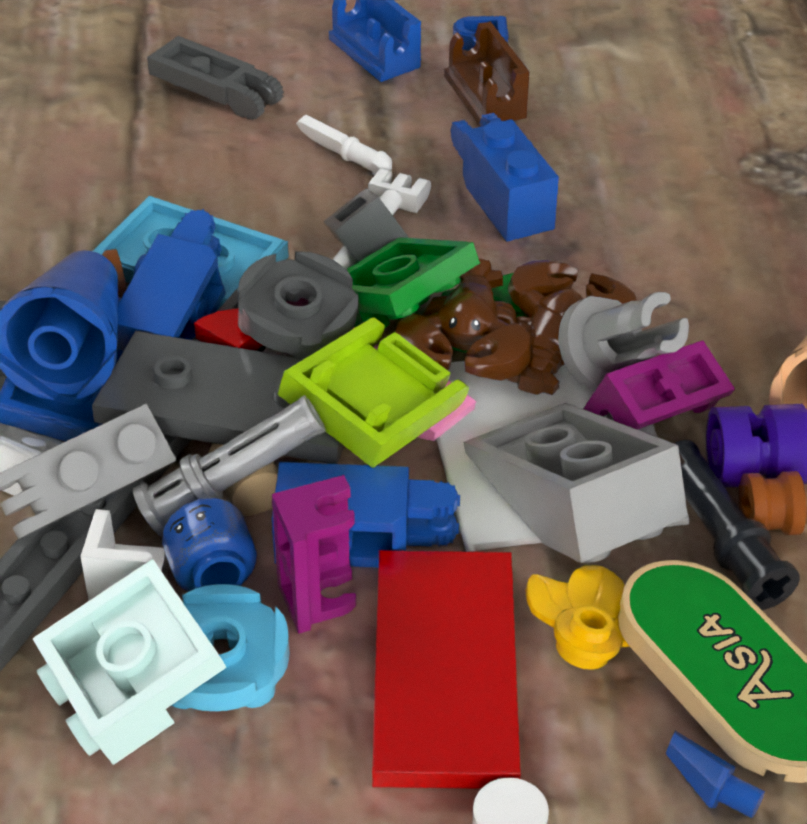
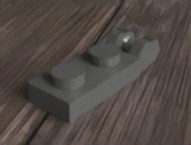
M180 36L175 37L147 57L150 75L205 96L212 101L224 105L228 103L234 113L243 118L257 119L265 111L264 108L266 106L264 102L266 105L270 104L272 106L284 97L281 82L272 75L269 76L268 73L256 69L252 64Z

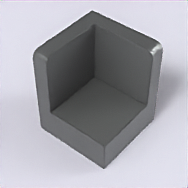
M367 188L323 221L334 237L347 248L357 263L399 237L409 238L379 196Z

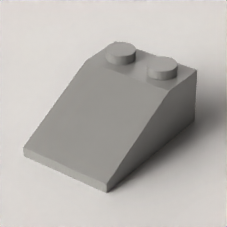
M568 403L558 405L463 442L467 456L541 542L572 558L574 561L591 563L603 560L610 555L611 550L634 540L654 538L663 532L664 527L688 517L677 444Z

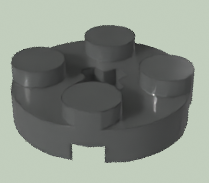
M295 251V260H282L276 262V254L265 256L249 266L239 281L238 327L244 334L251 336L258 343L270 349L289 353L295 358L305 359L354 328L357 319L358 293L356 295L352 289L353 279L349 272L336 261L323 255ZM300 298L308 300V305L293 306L286 301L297 302Z

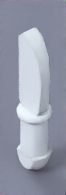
M304 115L296 122L299 129L310 139L340 154L343 160L353 161L372 171L373 175L380 168L392 169V159L385 152H378L360 143L356 137H348L346 134L308 115Z

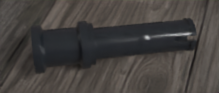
M682 440L674 443L678 445L679 453L685 460L684 464L681 463L685 498L715 540L713 549L716 561L722 568L733 571L743 586L742 591L761 610L775 607L785 601L799 584L800 575L795 566L788 561L780 560L770 546L771 535L764 524L745 517L740 507L735 503L701 455L698 446L691 440Z

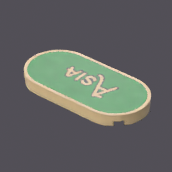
M664 560L647 564L635 571L624 587L618 615L620 631L631 649L735 762L745 769L764 776L766 770L777 774H786L783 779L785 782H807V656L733 581L709 567L688 561Z

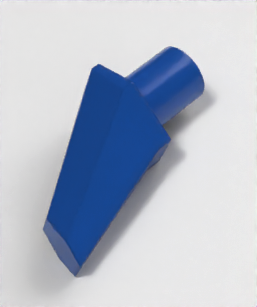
M675 730L666 755L706 805L710 808H716L718 803L721 802L753 818L762 802L765 791L734 776L733 773L736 766L726 762Z

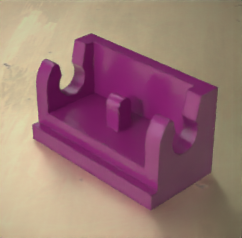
M702 340L684 346L676 352L661 354L607 373L583 409L602 417L610 413L614 421L638 430L693 410L694 413L710 410L720 399L730 396L735 388Z
M344 475L272 494L278 587L298 634L310 631L312 624L343 616L356 607L355 593H344L337 598H326L321 595L323 589L338 587L353 579L349 561V529L355 524V512L348 510V498L351 497L350 486Z

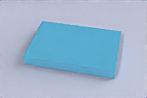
M148 196L93 252L102 255L106 250L116 249L120 257L125 282L130 284L138 259L141 255L147 254L156 236L162 234L171 237L178 222H182L181 217H184L185 213H189L191 209ZM213 217L216 229H214V234L212 235L219 238L222 252H220L221 256L217 257L218 269L226 292L219 308L239 287V281L243 273L254 262L276 254V262L286 260L289 257L288 241Z

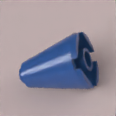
M88 250L76 251L11 297L0 309V368L22 390L36 397L55 400L57 394H77L75 399L87 397L98 391L109 379L118 355V275L113 264L103 255Z

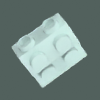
M153 559L32 638L47 662L36 670L43 684L59 706L69 700L76 711L75 714L66 719V723L73 735L89 756L101 749L113 765L175 723L166 710L169 706L227 668Z

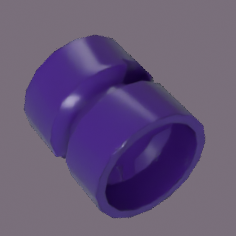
M803 403L764 405L759 415H755L750 406L711 407L706 424L707 463L725 488L739 487L743 473H760L765 479L777 478L782 471H798L803 483L807 484V409Z

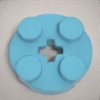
M208 585L195 588L182 595L184 605L212 646L214 645V640L227 639L228 646L232 650L219 654L227 668L171 706L179 709L193 708L217 712L234 710L244 706L256 708L268 703L274 697L275 685L283 677L289 662V635L284 615L277 607L274 613L270 607L262 604L259 593L239 585Z

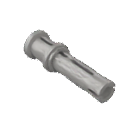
M304 395L282 411L248 429L203 457L198 454L193 456L189 454L180 460V467L158 481L151 485L144 482L138 484L133 488L135 501L150 527L159 536L163 537V529L170 516L183 505L198 499H222V491L267 466L318 434L321 435L326 432L325 426L310 400Z

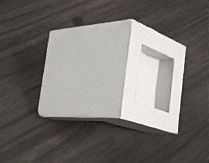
M95 510L81 553L88 601L151 559L155 561L166 578L169 570V563L164 548L115 544L110 510Z

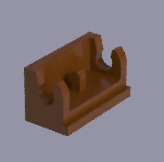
M491 21L478 24L475 33L476 44L469 51H462L464 45L463 38L456 32L450 41L449 67L444 68V77L480 126L479 122L482 115L495 113L501 121L510 119L516 121L527 118L530 71Z

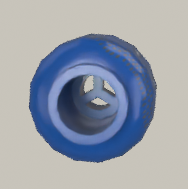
M218 498L192 501L173 513L164 526L162 545L176 583L186 592L195 588L216 584L241 586L255 569L257 559L256 547L242 512L229 501Z

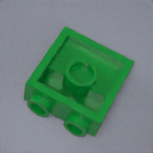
M399 237L346 269L353 279L352 289L356 295L358 293L357 319L354 327L356 328L370 318L375 317L387 328L390 325L389 319L394 320L407 317L416 312L420 305L426 303L431 298V294L443 292L458 285L462 274L480 264L474 243Z

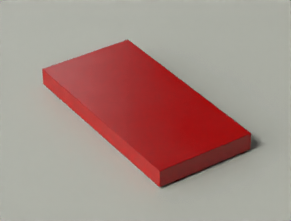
M379 550L372 787L482 789L486 784L497 779H520L512 552Z

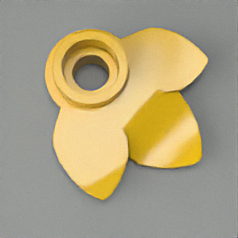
M583 565L572 573L568 583L539 574H532L529 577L525 592L530 611L535 617L554 628L556 649L566 662L582 669H599L605 666L609 659L615 657L621 647H630L622 636L618 620L620 600L625 584L614 572L600 565Z

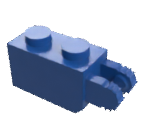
M495 113L482 115L479 122L480 127L473 129L465 120L452 122L450 129L451 141L463 159V177L466 188L505 241L508 242L554 230L559 176L512 119L501 121Z
M204 209L190 210L189 213H185V216L181 217L182 222H178L171 237L158 234L147 254L141 255L138 259L133 279L122 298H118L119 350H125L135 331L192 340L195 337L194 322L217 312L226 294L218 269L217 258L221 256L220 252H222L219 238L212 235L214 234V229H216L213 215H210Z
M279 462L275 493L342 475L345 476L351 493V497L348 498V510L355 512V524L349 529L350 567L379 568V550L406 551L407 546H447L448 543H453L456 534H459V523H457L454 517V512L460 506V495H458L455 485H450L449 482L443 483L440 481L436 483L434 480L409 479V467L377 465L372 468L369 465ZM272 512V532H273L274 562H275V564H276L275 537H274V522H273V512Z

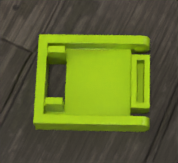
M375 317L370 318L285 370L277 393L290 405L305 395L319 414L326 432L372 468L455 411L463 403L469 391V386L459 379L446 386L451 373L396 332L381 340L376 350L374 346L382 337L385 325Z

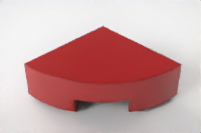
M238 308L218 311L194 322L196 339L201 342L254 351L263 346L251 336L244 334L238 327Z

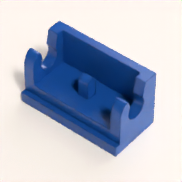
M346 0L333 1V30L329 31V40L377 80L383 82L421 68V21L394 0H356L354 8L349 12H345Z

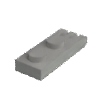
M146 403L1 472L0 491L8 489L18 482L23 492L0 503V506L6 516L31 506L35 516L21 520L12 528L18 540L172 465L177 460Z

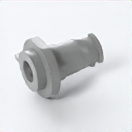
M655 292L642 299V301H630L624 304L618 300L590 296L572 304L563 315L558 338L561 356L570 374L580 384L595 391L607 373L653 358L659 353L669 354L682 348L688 338V319L681 318L642 331V328L648 327L651 323L653 310L665 306L671 301L670 294Z

